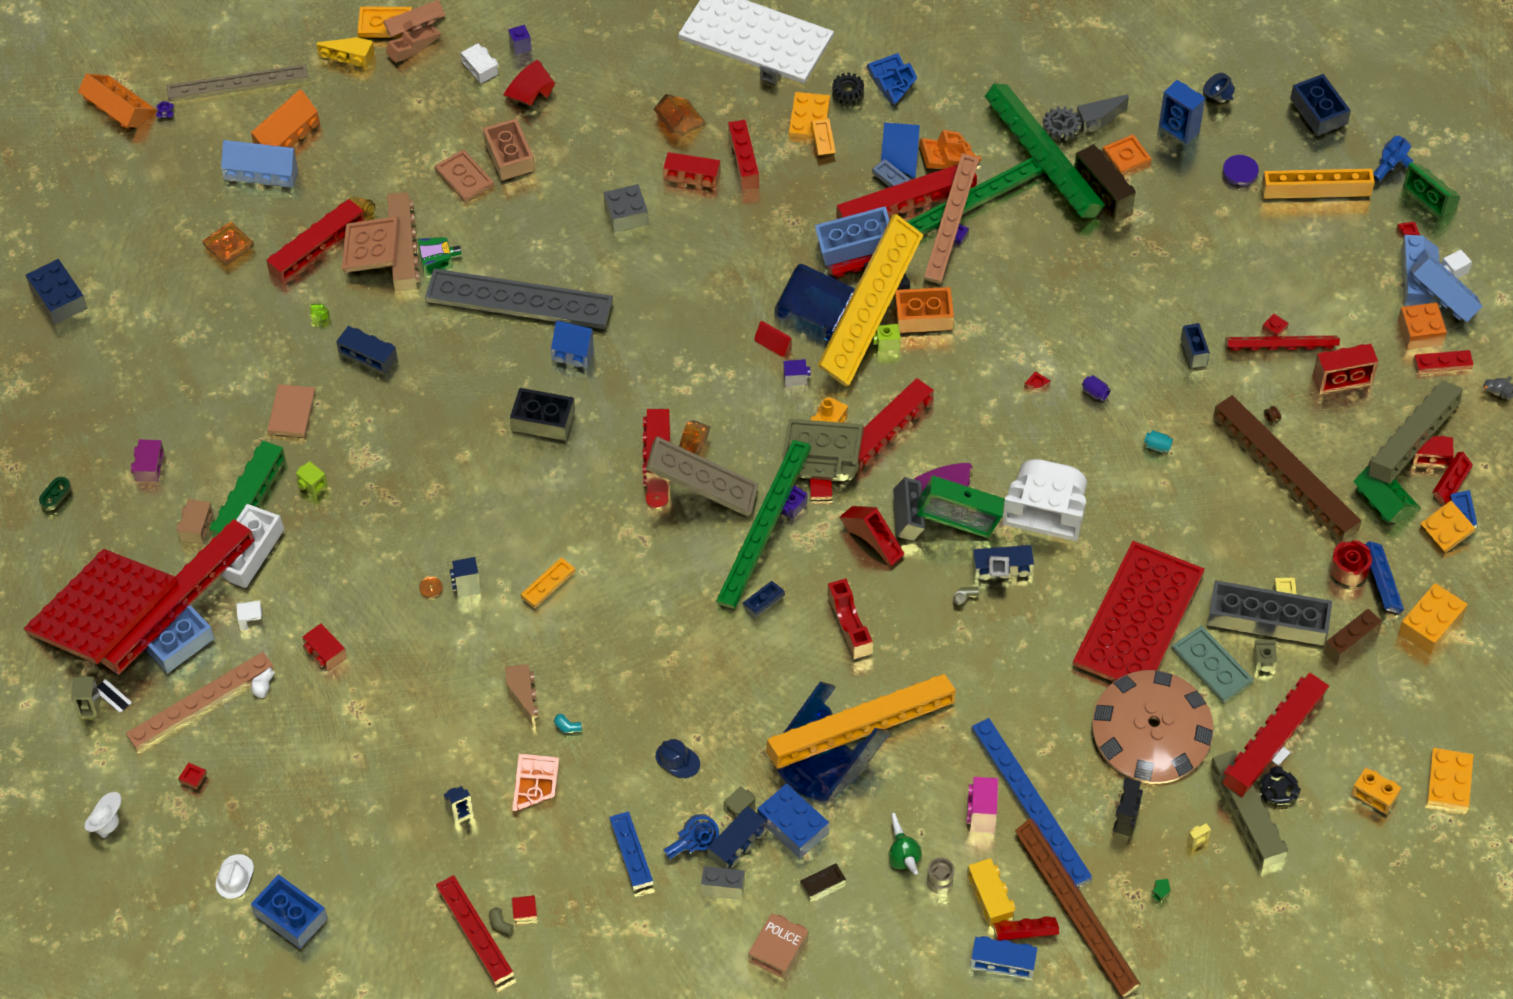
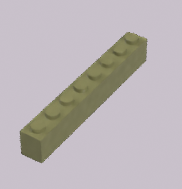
M1443 380L1438 386H1434L1431 394L1425 396L1423 403L1417 406L1414 413L1406 418L1405 423L1398 427L1396 433L1389 437L1385 446H1381L1377 455L1371 457L1368 467H1370L1369 476L1390 484L1461 403L1463 388Z

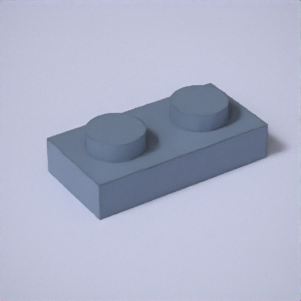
M886 159L872 168V173L889 187L910 181V178Z

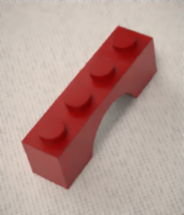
M746 119L728 122V137L731 149L734 150L741 190L759 188V172Z
M847 579L828 583L827 596L853 659L871 655L873 641L867 627L863 626L859 619L853 593Z

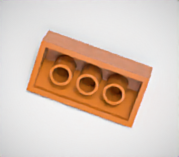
M86 73L78 90L86 101L93 102L97 109L108 113V117L118 120L120 125L127 129H130V127L138 128L157 112L156 108L109 75Z
M300 89L251 132L252 141L254 144L293 148L299 140L303 139L308 132L316 128L320 123L318 111Z

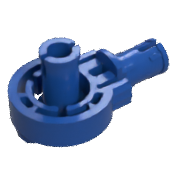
M1394 136L1384 145L1382 157L1379 159V167L1373 173L1376 182H1381L1388 171H1394V166L1398 162L1404 168H1407L1409 163L1413 162V159L1407 155L1411 144L1405 138Z
M694 815L686 821L684 829L678 832L679 840L663 850L670 860L684 850H688L690 854L696 850H707V847L719 836L718 825L708 815Z

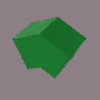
M1168 879L1155 880L1151 896L1160 904L1170 896L1171 889Z

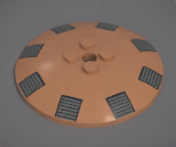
M1137 671L1117 679L1102 693L1093 714V736L1102 757L1120 774L1143 783H1168L1187 776L1202 763L1210 749L1213 738L1212 715L1203 696L1184 679L1163 671ZM1156 719L1159 722V726L1152 727L1148 721Z

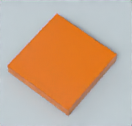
M1134 134L1102 148L1108 160L1113 163L1115 169L1122 175L1151 163L1152 160Z

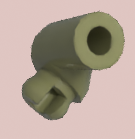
M961 587L953 596L954 603L960 605L969 597H979V587Z
M495 907L491 909L489 919L492 927L510 935L513 925L503 922V912L500 908Z

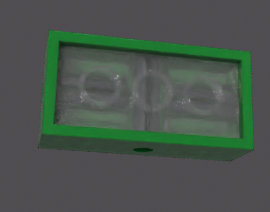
M932 475L919 497L917 516L989 538L1003 517L1005 498Z

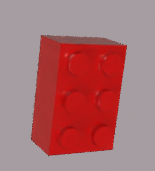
M1360 344L1350 348H1340L1339 350L1329 352L1324 351L1317 354L1312 376L1319 393L1373 383L1379 361L1372 344Z

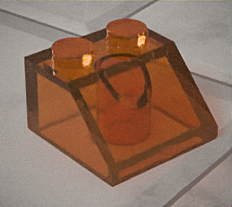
M665 94L653 109L657 114V118L666 125V130L673 135L683 136L704 126L706 123L689 100Z

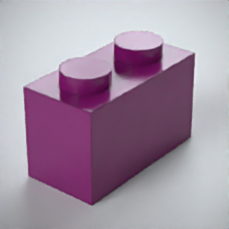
M139 439L138 446L134 448L135 462L131 463V474H134L136 481L159 482L164 455L161 440Z

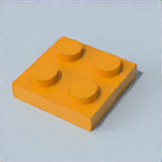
M1452 501L1420 523L1421 527L1444 553H1447L1476 531V528Z

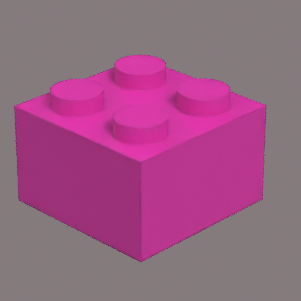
M973 777V784H969L967 824H970V832L995 833L998 778Z

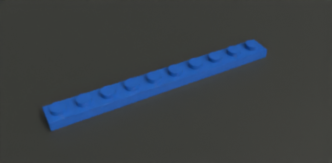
M990 718L973 725L971 728L972 732L1027 817L1034 819L1077 887L1092 881L1093 876Z

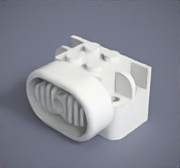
M1040 459L1024 462L1020 466L1017 480L1012 482L1008 490V496L1005 498L1002 525L1078 542L1086 505V498L1084 496L1087 486L1086 477L1078 469L1064 464Z

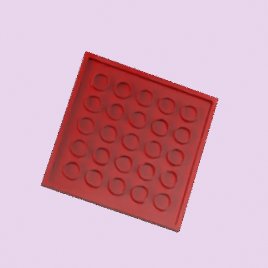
M103 549L23 629L30 636L98 664L178 583V580L173 575Z

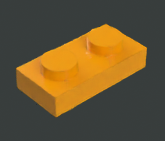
M829 118L811 121L817 157L834 155L836 151Z

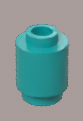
M1154 430L1151 433L1147 432L1144 443L1147 444L1146 448L1161 453H1169L1173 438H1170L1169 435Z

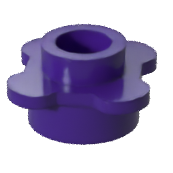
M162 101L156 106L158 110L156 116L158 118L173 117L172 109L174 105L172 103Z

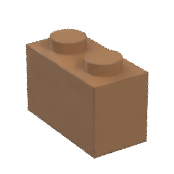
M188 499L186 506L182 508V520L177 524V533H179L181 541L204 544L213 515L211 502Z

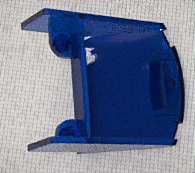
M819 682L783 733L832 715L830 707L825 702L836 687L833 684ZM875 727L866 741L859 742L854 750L844 744L785 767L776 768V770L799 793L809 798L830 802L871 766L869 762L890 735V732Z

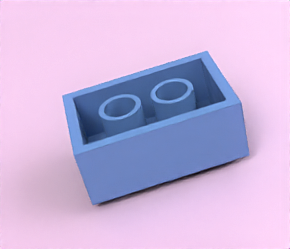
M189 605L148 645L145 651L168 674L215 638L211 626Z

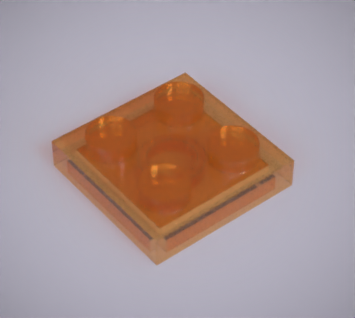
M229 222L202 241L203 245L225 266L254 247V242L232 222Z

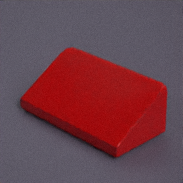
M764 321L759 323L754 341L781 357H785L792 349V338Z

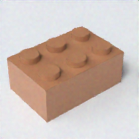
M517 118L483 128L484 143L501 181L535 171L534 156Z

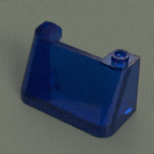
M798 264L774 308V314L782 319H789L792 314L821 327L824 338L830 341L855 288L804 264Z

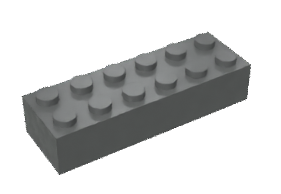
M1215 580L1207 625L1325 646L1329 631L1332 601Z

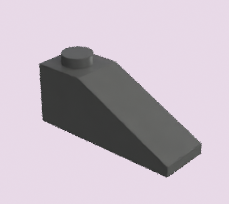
M1128 94L1077 106L1078 117H1081L1082 132L1099 130L1125 111L1128 107Z

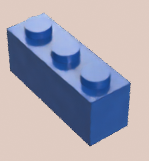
M975 936L970 968L1032 979L1037 947H1033L1030 944H1015L1008 940H992L987 936Z

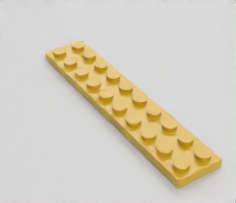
M897 214L892 215L817 365L845 387L850 385L923 237L921 232Z

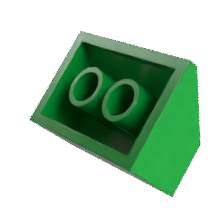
M1409 163L1403 184L1406 190L1442 219L1458 207L1460 196L1457 192L1450 189L1442 180H1439L1421 164Z
M1368 466L1353 481L1357 485L1356 489L1358 492L1369 499V504L1373 508L1378 509L1381 513V518L1388 523H1399L1421 509L1396 479L1388 484L1369 476L1370 467Z

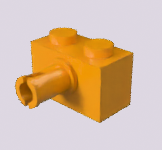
M831 397L825 398L820 404L817 414L813 415L810 420L844 423L848 417V405Z

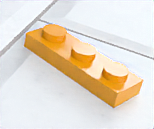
M561 557L521 593V598L536 609L576 573L575 568Z

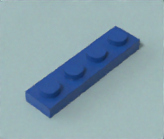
M1368 541L1365 545L1371 551V571L1382 597L1383 606L1387 611L1399 614L1404 611V607L1383 546Z
M629 811L609 817L633 890L653 885V879Z

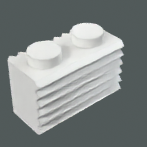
M479 43L460 52L461 62L479 83L482 84L486 80L488 81L498 75L496 59L491 58L487 49L481 47Z

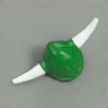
M892 813L895 841L889 850V864L895 869L909 868L913 874L917 875L916 863L922 858L921 846L915 839L904 834L896 814Z

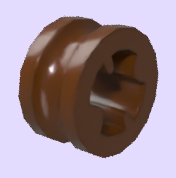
M1271 406L1269 409L1264 410V417L1270 425L1281 420V414L1277 407Z

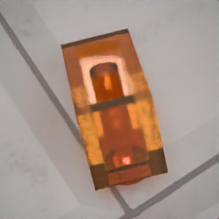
M696 420L687 422L679 447L699 455L706 443L711 427Z

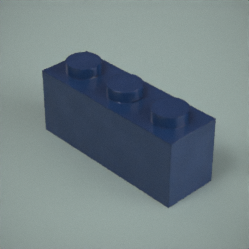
M347 326L336 341L339 353L385 374L397 359L396 347L393 344L381 341L376 336L368 335L358 328Z
M1031 545L973 549L972 561L975 579L987 580L998 577H1026L1033 575L1034 560ZM989 556L1009 557V576H989Z
M747 806L707 847L708 858L721 868L729 869L734 867L739 862L740 856L744 852L748 853L753 847V843L765 835L767 831L766 820Z

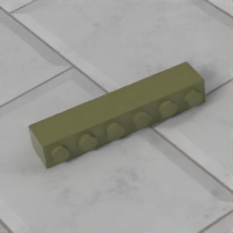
M1232 750L1213 757L1210 767L1261 867L1265 868L1285 861L1288 852L1287 845L1284 840L1281 841L1278 827L1275 823H1272L1268 808L1263 806L1260 792L1257 789L1255 790L1252 785L1246 794L1241 797L1222 784L1226 777L1223 773L1229 765L1234 766L1236 751Z

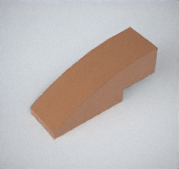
M432 24L429 26L423 25L421 29L416 31L412 29L404 31L402 38L388 42L386 54L395 63L400 62L425 49L439 38L441 33Z

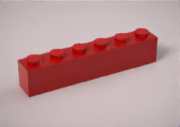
M350 199L339 204L336 209L327 213L317 223L312 224L310 228L300 233L290 243L285 244L275 254L270 255L266 260L268 271L284 283L345 237L346 224L365 221L364 211Z
M916 378L864 427L858 470L868 466L877 454L883 452L889 442L892 443L901 431H905L913 419H917L926 407L929 408L933 404L934 389Z

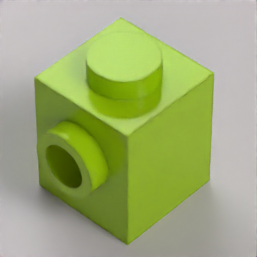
M898 324L878 326L873 336V344L877 345L878 352L900 350L901 337Z
M310 461L302 465L296 472L297 485L302 490L306 489L313 496L327 485L325 473Z

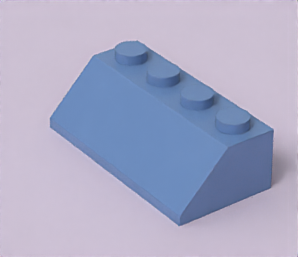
M223 141L221 162L223 179L294 187L298 174L294 148Z
M1405 235L1401 247L1404 307L1438 303L1439 308H1442V304L1439 302L1440 298L1437 295L1433 297L1426 290L1427 286L1423 283L1418 284L1412 278L1413 273L1411 271L1424 249L1439 261V248L1424 236Z
M1425 249L1422 251L1411 269L1413 273L1412 278L1418 284L1423 283L1426 285V290L1433 297L1437 295L1440 298L1439 302L1445 308L1450 307L1454 310L1453 315L1457 319H1464L1468 322L1483 307L1478 296Z

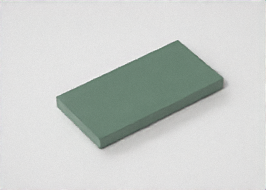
M1202 625L1171 647V650L1223 704L1254 682V679Z

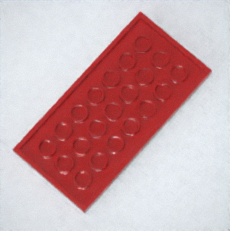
M1132 541L1072 665L1113 682L1133 672L1158 670L1199 585L1205 568Z

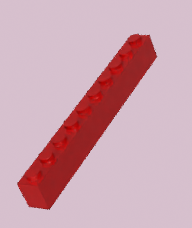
M235 519L227 524L216 537L211 539L210 543L203 550L199 551L175 576L178 583L101 660L102 664L119 675L255 541L251 530Z

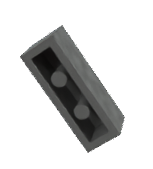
M904 477L893 489L897 537L914 541L925 529L924 518L917 516L918 500L922 493L921 481Z

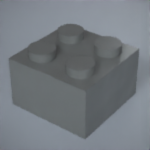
M639 184L603 192L604 206L614 233L649 225L648 210Z

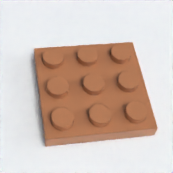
M398 216L346 224L342 270L344 273L396 265L400 225Z

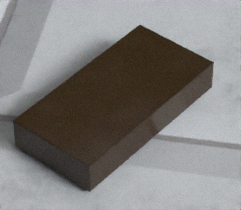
M837 863L800 880V884L810 900L846 883V878Z

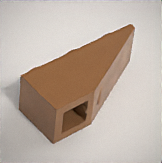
M529 664L505 667L508 694L532 726H534L535 718L539 717L537 705L533 706V700H537L536 689H531V683H535L534 671H529Z

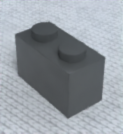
M704 866L701 880V896L742 900L745 870Z

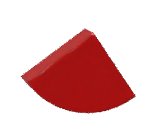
M1415 221L1397 224V230L1403 236L1420 235Z
M1035 371L1025 382L1024 387L1030 390H1041L1049 386L1051 380Z

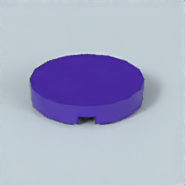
M1245 155L1231 156L1223 165V176L1233 185H1251L1256 181L1259 173V166L1256 161Z

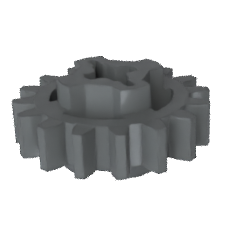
M1057 106V110L1051 108L1050 113H1045L1043 129L1046 130L1048 135L1051 134V139L1058 137V141L1061 138L1067 141L1068 137L1074 139V134L1078 135L1079 130H1081V117H1078V112L1073 113L1072 108L1066 110V106L1063 109Z

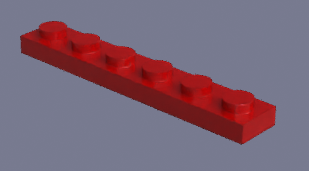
M1337 335L1225 337V345L1230 347V350H1241V347H1249V350H1260V347H1267L1269 350H1277L1279 347L1297 349V346H1304L1305 349H1316V346H1323L1324 349H1334V346H1340V338Z
M452 875L437 883L436 888L494 984L497 985L514 976L513 970L456 877Z

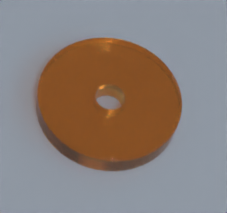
M427 577L421 581L419 590L422 596L426 598H436L442 593L443 585L438 578Z

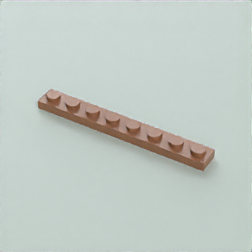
M963 153L961 155L923 280L940 285L942 283L979 161L977 157Z
M261 652L126 732V736L136 751L249 685L255 677L262 674L267 668L270 667L274 670V666L264 652Z

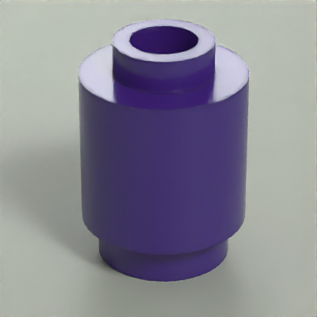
M1094 375L1087 376L1082 383L1083 391L1096 400L1104 401L1111 392L1108 384Z

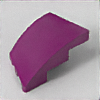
M971 463L951 464L923 473L914 479L921 481L922 492L932 475L968 487L971 480L969 477L970 470L973 467Z

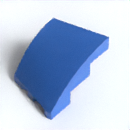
M899 53L871 62L866 66L878 88L893 105L899 101L917 79L911 64L904 65Z
M884 123L881 162L886 159L898 170L910 175L912 179H916L920 125Z

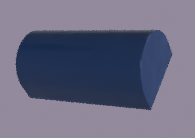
M770 581L745 600L743 607L751 618L756 619L785 596V591L773 581Z

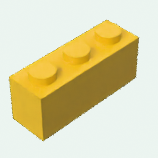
M989 858L968 865L967 876L989 927L994 926V923L1004 920H1013V913L1016 911L1012 899H1008L1007 886L999 878L1000 870L997 864L994 865L992 859Z

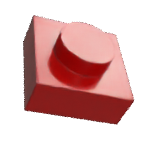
M1273 314L1263 324L1262 329L1272 336H1280L1288 328L1289 323Z
M188 762L178 780L180 783L197 790L207 772L205 769Z

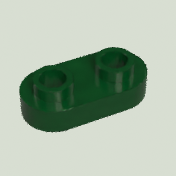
M55 478L42 492L39 502L44 510L56 509L70 493L71 485L67 478Z

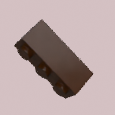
M1369 609L1365 610L1326 641L1323 654L1338 666L1379 634L1382 621Z

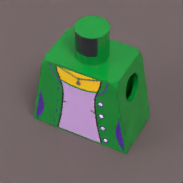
M446 237L418 239L425 277L432 275L434 269H451L453 267L452 258L462 256L460 245L449 247Z

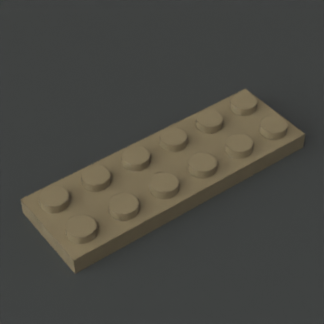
M658 436L654 439L646 470L749 517L752 513L758 483Z

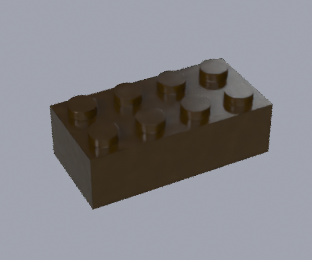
M1094 144L1077 152L1074 167L1105 204L1102 208L1103 211L1114 223L1131 216L1136 195L1134 187L1127 183L1124 176L1115 169L1113 163L1108 161L1103 152Z

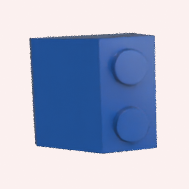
M556 321L551 345L552 360L587 368L594 352L592 329Z

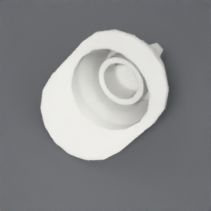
M110 792L100 799L85 822L84 827L86 831L96 832L101 837L106 838L116 829L119 824L117 810L121 804L119 793Z
M242 854L232 855L225 859L216 879V889L222 897L234 899L245 893L254 870L252 860Z

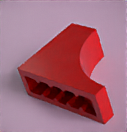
M852 506L839 517L848 533H853L867 541L881 555L887 565L892 566L905 555L877 507Z

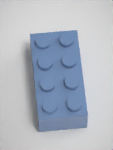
M886 206L815 225L825 266L873 254L889 223Z

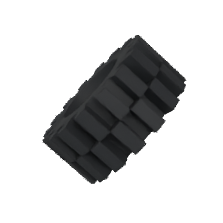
M847 72V75L842 73L841 77L839 75L836 76L832 85L834 100H838L839 104L843 102L844 106H846V103H849V106H852L853 102L855 105L858 104V101L860 102L864 96L863 79L861 80L860 76L856 78L854 73L851 76L849 72ZM845 87H851L855 90L844 91L842 89Z

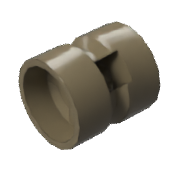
M935 858L928 865L927 886L936 894H944L950 891L953 886L954 865L947 858Z

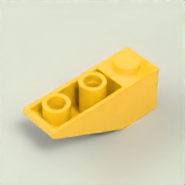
M358 37L317 42L316 44L318 56L353 64L358 67L367 68L375 53L373 41Z

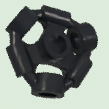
M1272 767L1268 774H1264L1260 782L1261 798L1265 803L1273 802L1276 805L1289 804L1293 800L1297 801L1301 788L1298 786L1299 781L1291 772L1287 773L1284 771L1283 767ZM1289 786H1292L1293 789L1289 797L1286 795V790Z

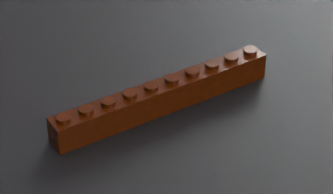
M1233 395L1215 406L1213 415L1215 421L1221 424L1228 434L1240 443L1242 448L1247 449L1253 458L1260 462L1266 471L1272 474L1279 484L1291 493L1294 499L1299 500L1304 505V508L1311 512L1318 522L1330 531L1334 538L1343 542L1359 531L1362 520Z

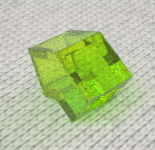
M311 304L310 314L312 320H318L322 323L330 318L329 310L323 304Z

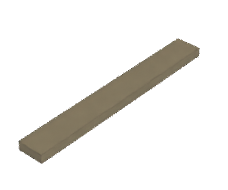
M303 64L166 85L168 101L174 102L307 82L309 78L307 66Z

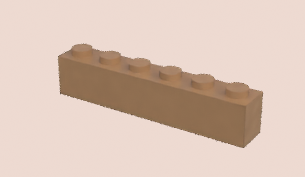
M408 192L387 194L388 217L398 216L400 220L396 265L392 266L395 291L417 289L416 282H420L419 271L415 270V267H419L418 256H414V253L418 252L417 242H413V239L416 238L415 227L412 228V224H415L414 213H411V210H414L413 199H409Z

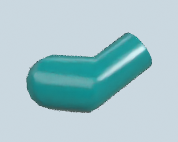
M557 714L555 716L554 723L563 733L582 732L581 722L571 723L564 714Z

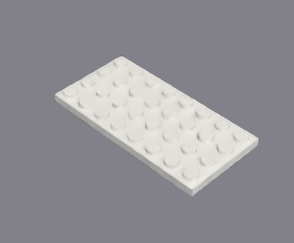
M700 0L679 32L678 39L758 68L763 66L772 69L783 77L805 84L832 40L834 31L747 0Z

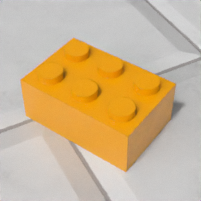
M1434 583L1403 619L1398 634L1432 655L1464 617L1468 604Z

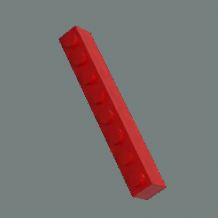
M958 164L838 204L836 207V217L840 219L886 206L887 214L890 218L892 215L905 213L932 202H938L949 197ZM976 173L974 174L970 189L977 186Z
M1310 672L1305 678L1301 677L1295 685L1297 687L1295 691L1291 689L1286 695V702L1281 701L1275 709L1277 713L1275 715L1271 714L1265 722L1266 726L1264 728L1261 726L1255 734L1256 739H1250L1244 747L1246 751L1244 753L1240 752L1236 756L1234 766L1229 765L1223 773L1226 777L1222 784L1243 797L1321 701L1329 688L1328 684Z

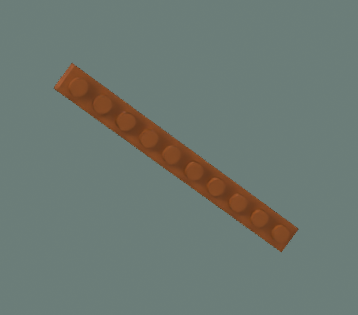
M1029 818L1015 832L1121 996L1126 997L1139 987L1141 983L1034 819Z

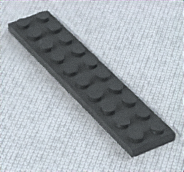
M434 269L425 300L430 303L606 329L613 296Z

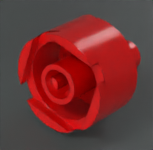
M1357 540L1339 543L1333 552L1330 574L1337 581L1349 587H1355L1357 584L1362 583L1367 578L1372 563L1370 549L1364 543Z

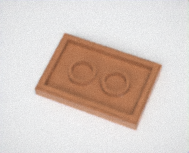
M464 149L434 166L435 171L464 203L495 186L493 180Z
M278 384L267 429L268 434L305 437L316 393L315 387Z

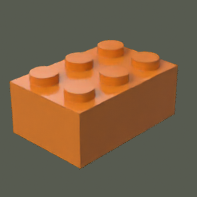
M951 287L896 290L895 313L899 332L953 330L954 313Z

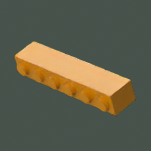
M1372 168L1264 171L1261 185L1263 199L1371 196L1375 182Z

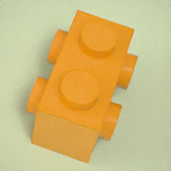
M1365 768L1354 784L1351 795L1387 815L1398 799L1402 787L1398 786L1396 782L1380 776L1378 772Z

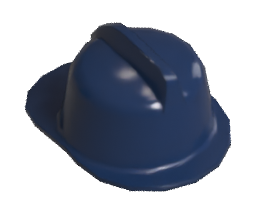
M1217 73L1205 83L1203 92L1208 97L1219 103L1225 102L1228 99L1234 100L1232 95L1235 91V86L1231 81V77L1225 73Z
M670 739L663 741L656 751L655 757L657 762L679 778L687 779L693 777L700 769L699 757L680 740Z

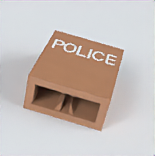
M771 913L748 952V962L786 980L808 941L809 931L801 924H794L782 915Z

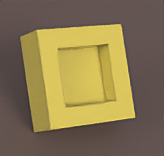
M1275 578V591L1297 595L1295 578Z
M1207 823L1202 826H1195L1189 832L1188 843L1192 848L1209 839L1211 828Z

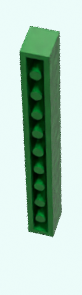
M994 83L984 97L1081 217L1095 218L1105 204L1012 89L1006 84Z

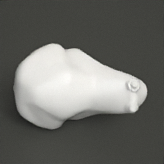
M267 668V670L252 680L251 688L256 697L265 698L268 694L269 682L275 673L272 668Z

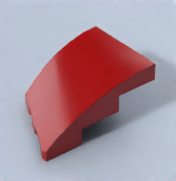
M536 60L525 67L513 79L503 95L507 99L531 106L537 95L548 98L556 83L542 63Z

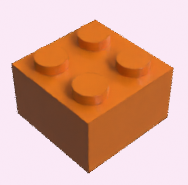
M1438 303L1401 307L1398 323L1407 350L1444 344L1447 331Z

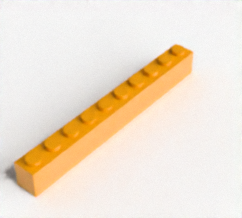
M945 674L934 676L929 680L915 683L910 687L880 696L875 700L864 702L856 707L845 709L842 712L826 716L823 719L791 729L780 735H774L767 739L766 753L777 769L954 704L956 689Z

